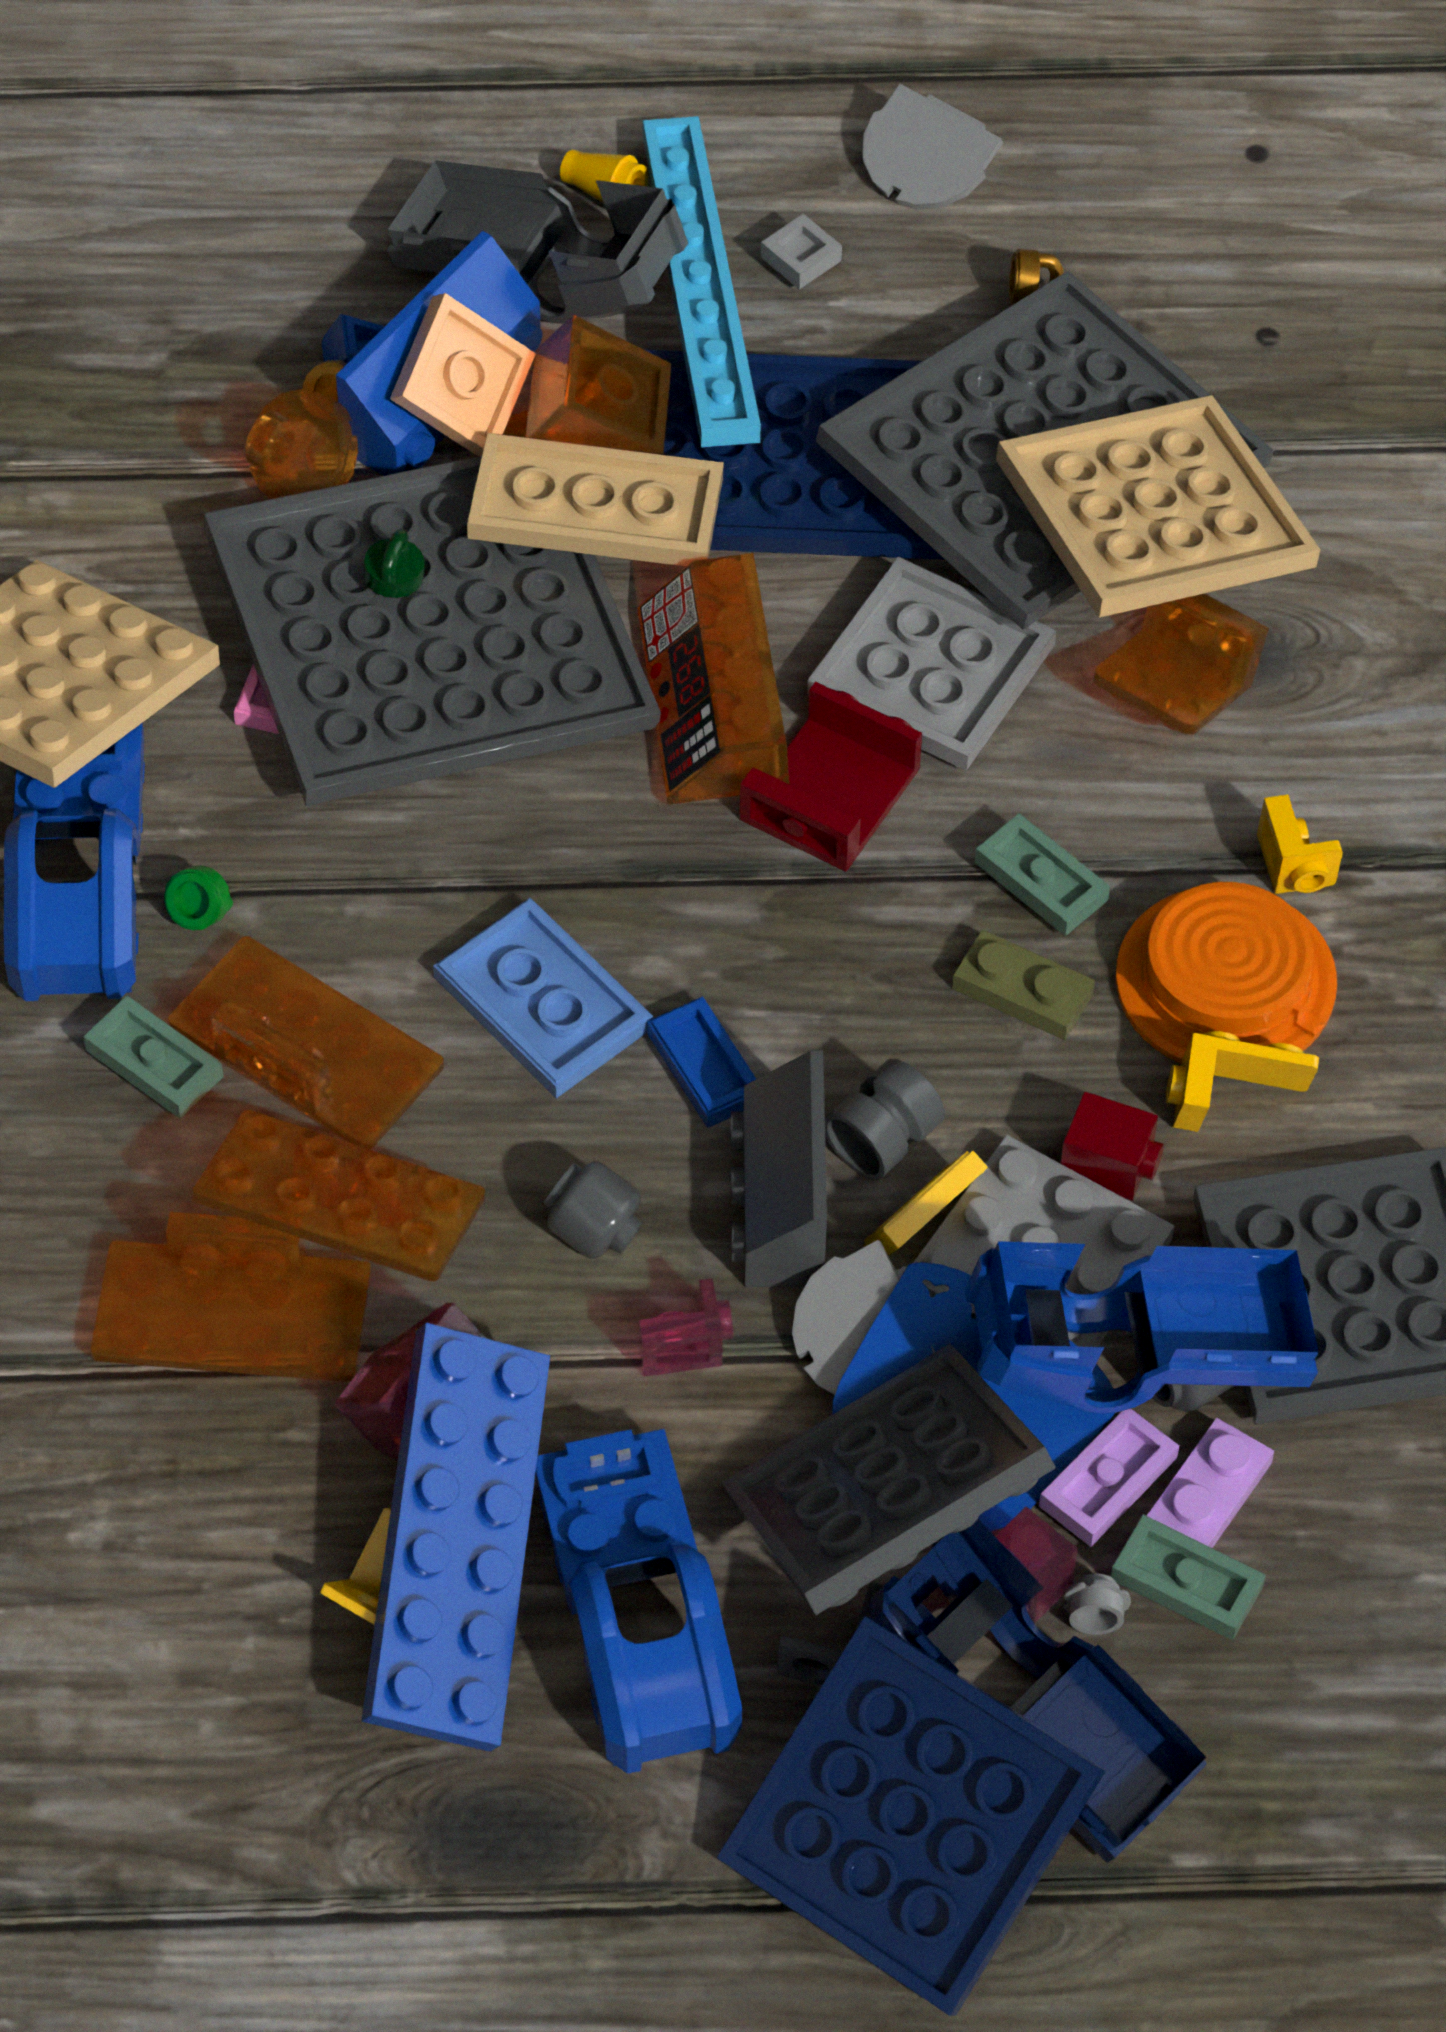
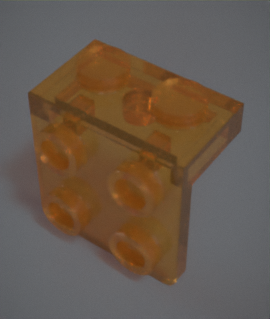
M1205 593L1148 606L1141 631L1095 668L1093 683L1109 692L1115 699L1129 703L1158 719L1166 727L1184 734H1195L1252 686L1269 628Z

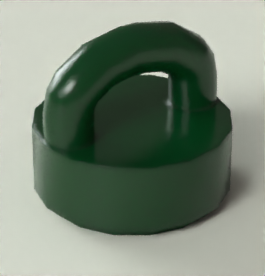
M402 529L396 530L391 538L380 540L371 545L365 553L364 579L367 586L373 592L389 598H400L414 593L423 583L425 559L422 551L414 543L409 542L408 534Z

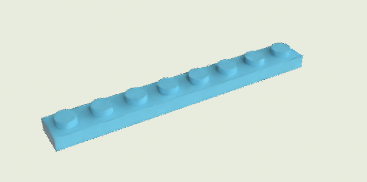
M699 116L643 120V143L651 185L655 188H663L666 199H671L675 204L688 240L684 251L673 256L667 265L701 447L760 443L761 424Z

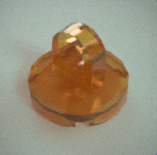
M304 389L281 393L265 405L253 424L245 444V457L250 464V471L259 490L270 499H276L347 484L354 473L358 455L357 436L352 435L351 426L348 422L352 421L347 409L332 396Z

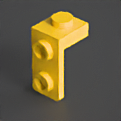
M1211 1031L1205 1034L1193 1033L1182 1057L1181 1066L1172 1065L1169 1074L1166 1103L1176 1104L1173 1128L1199 1131L1210 1107L1214 1075L1305 1092L1318 1071L1319 1057L1305 1054L1299 1047L1286 1043H1273L1263 1046L1241 1042L1237 1036L1222 1031Z

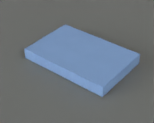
M531 898L525 900L433 965L434 979L556 1099L647 1033V1021L653 1019V1016Z

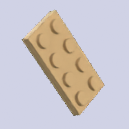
M487 433L467 522L468 539L706 569L722 487L724 463Z

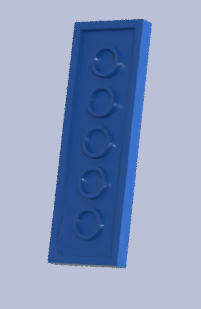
M425 1323L416 1330L361 1722L489 1752L501 1746L550 1355L430 1323Z

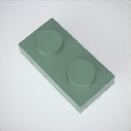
M1020 813L976 848L975 863L1065 937L1109 899L1110 886Z
M125 996L83 1036L87 1052L179 1119L224 1077L221 1062L129 996Z
M1144 1514L1114 1563L1111 1577L1116 1583L1232 1641L1261 1592L1266 1574Z

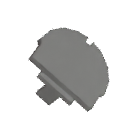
M900 83L882 110L873 112L863 134V161L874 186L888 199L895 190L900 193L896 198L897 203L914 209L941 208L967 197L986 178L985 169L1002 146L1003 141L1002 138L985 130V124L931 94L926 98Z
M879 1240L844 1259L834 1256L811 1275L796 1302L792 1336L797 1356L801 1359L808 1354L811 1355L814 1362L805 1366V1371L820 1388L835 1395L843 1374L871 1325L906 1270L905 1266L897 1270L894 1269Z

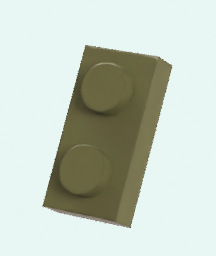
M982 929L954 973L952 989L1066 1040L1094 994L1095 980Z

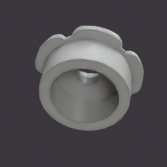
M1104 1574L1085 1575L1067 1588L1064 1593V1599L1066 1600L1064 1602V1609L1069 1613L1071 1626L1086 1634L1102 1635L1118 1630L1124 1624V1611L1129 1609L1131 1605V1597L1128 1591L1120 1590L1116 1581Z

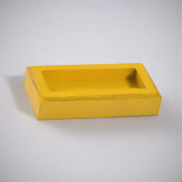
M966 1151L942 1169L864 1240L865 1244L863 1247L879 1240L889 1256L907 1242L988 1167L974 1151L970 1153Z

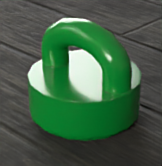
M203 865L190 866L171 877L165 887L164 902L171 919L182 928L192 931L206 929L219 922L233 906L229 887L222 875L213 868Z

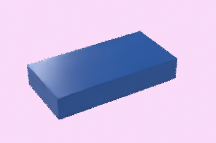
M703 996L647 1021V1034L707 1128L731 1118V1111H743L744 1085L756 1080V1077Z

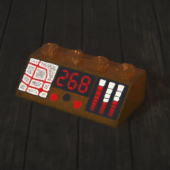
M754 553L692 561L637 607L648 683L661 712L660 722L655 726L667 805L740 795V783L752 767L789 784L787 743Z

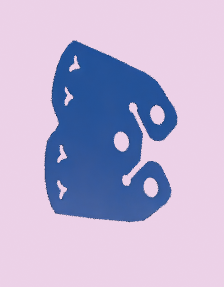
M919 1262L907 1266L843 1374L833 1399L832 1414L933 1354L932 1347L936 1352L951 1343L978 1373L977 1363L982 1354L977 1319L971 1318L972 1306L970 1302L966 1301L965 1287L971 1277L970 1274L935 1263ZM923 1280L930 1281L933 1286L947 1285L949 1290L930 1297L927 1287L923 1284ZM1013 1331L1015 1343H1020L1018 1332ZM1069 1340L1070 1346H1077ZM1096 1364L1092 1371L1093 1379L1088 1390L1113 1389L1107 1376ZM983 1378L1045 1446L1056 1468L1040 1477L1037 1483L1027 1492L1004 1499L980 1514L977 1520L979 1519L990 1531L1010 1526L1020 1519L1040 1500L1041 1493L1089 1445L1116 1412H1086L1071 1405L1023 1395Z

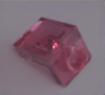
M712 1278L699 1280V1312L686 1314L681 1311H668L654 1318L639 1320L640 1359L644 1377L722 1366L723 1340L733 1339V1323L728 1299L716 1300Z

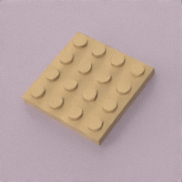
M1213 395L999 441L997 463L1099 618L1317 567L1321 549Z
M39 560L33 561L0 585V761L53 788L57 787L219 666L218 645Z

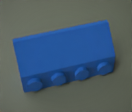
M481 231L336 374L342 452L382 476L421 468L431 457L434 448L446 437V435L390 400L433 296L443 293L448 294L534 353L541 343L543 333L540 325V301L494 238L484 231Z

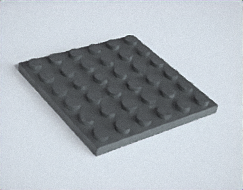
M482 456L204 513L205 533L305 806L659 728L660 709L595 555L468 539L467 522ZM402 529L408 534L409 542L414 543L422 551L425 559L423 583L417 591L409 596L400 598L384 597L373 592L366 584L364 579L365 553L371 545L380 540L391 538L396 530Z

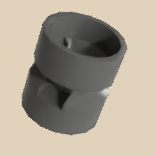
M888 1059L860 1085V1093H851L825 1117V1136L835 1153L847 1166L869 1180H880L908 1154V1145L911 1142H921L945 1120V1109L934 1087L919 1071L899 1059Z

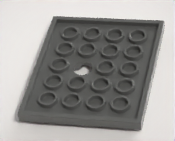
M1067 271L819 425L816 442L1023 630L1081 590L997 463L996 454L999 441L1210 396V394L1072 273ZM1218 402L1262 467L1266 468L1269 466L1274 450Z

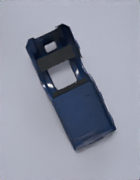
M978 1519L967 1529L957 1533H949L931 1544L933 1548L901 1579L893 1576L869 1599L871 1618L956 1673L960 1670L954 1664L988 1630L992 1632L1006 1652L1037 1680L1010 1708L1106 1770L1072 1827L1106 1863H1109L1146 1826L1152 1823L1181 1793L1180 1791L1207 1765L1204 1761L1206 1756L1192 1742V1739L1142 1690L1143 1688L1099 1644L1094 1646L1076 1636H1073L1065 1643H1059L1046 1636L1035 1625L1027 1612L1026 1604L1044 1587L1009 1548L1007 1549ZM939 1586L950 1604L935 1618L922 1602Z

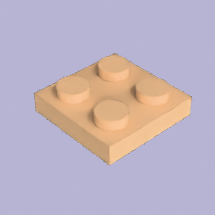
M448 294L436 295L431 299L390 400L479 457L483 455L487 433L503 435L536 353Z

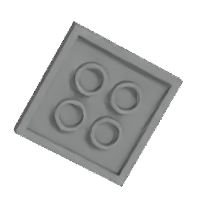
M897 557L809 677L807 695H809V689L815 681L835 691L847 692L860 703L887 716H895L905 720L914 729L922 732V750L967 771L1055 646L1056 630L1038 621L1022 630L988 598Z
M1006 1135L986 1162L988 1168L970 1184L914 1263L942 1264L971 1275L979 1257L990 1248L995 1249L998 1241L1085 1244L1065 1287L1068 1291L1076 1294H1094L1110 1287L1116 1281L1124 1265L1147 1255H1152L1156 1246H1168L1173 1240L1175 1226ZM923 1280V1284L927 1287L930 1297L949 1290L947 1285L933 1286L930 1281ZM971 1303V1306H972L971 1318L975 1319V1318H976L975 1307H974V1304ZM1108 1331L1089 1334L1068 1333V1337L1078 1347H1098Z

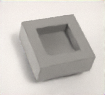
M801 214L761 242V258L800 290L842 261V245L805 214Z

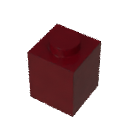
M1084 1091L1063 1142L1061 1164L1115 1194L1133 1201L1141 1179L1145 1178L1152 1181L1162 1158L1164 1144L1155 1141L1159 1115Z

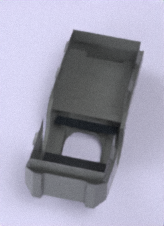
M437 160L434 161L387 229L392 240L387 251L394 267L440 273L481 231L486 232L494 238L540 301V319L557 324H580L588 319L605 318L627 313L650 303L655 296L654 285L673 256L684 251L688 240L675 204L671 199H666L663 188L596 180L614 229L613 237L602 239L588 233L579 224L571 202L553 188L547 187L541 173ZM551 261L560 280L558 288L562 295L565 309L551 305L538 291V278Z

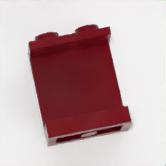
M815 681L809 689L808 720L768 774L752 767L740 783L739 820L847 872L920 770L922 732L914 729L908 722L899 717L887 716L860 703L847 692L835 691Z

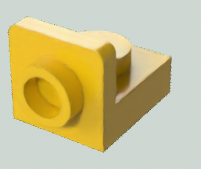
M1289 795L1264 798L1257 837L1275 894L1293 891L1311 893L1326 886L1334 885L1343 854L1340 842L1333 840L1310 844L1307 824L1304 818L1295 817Z

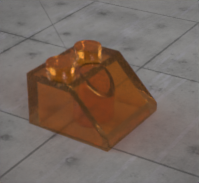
M573 314L535 350L525 438L663 455L671 363Z

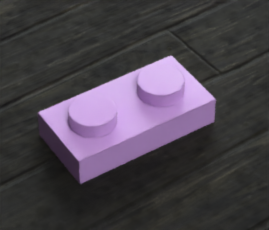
M1124 1410L1041 1493L1039 1507L1092 1547L1177 1459L1179 1445L1134 1410Z
M1216 1418L1147 1516L1213 1548L1272 1464L1274 1450Z

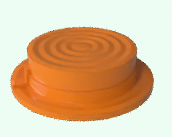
M1212 882L1170 895L1155 903L1141 914L1130 927L1122 941L1116 965V988L1121 1007L1136 1032L1154 1049L1182 1064V1057L1193 1033L1205 1034L1211 1031H1222L1237 1036L1241 1042L1263 1046L1273 1043H1286L1297 1046L1302 1051L1306 1050L1320 1036L1332 1014L1337 992V972L1330 948L1321 933L1308 918L1285 900L1263 888L1246 883Z

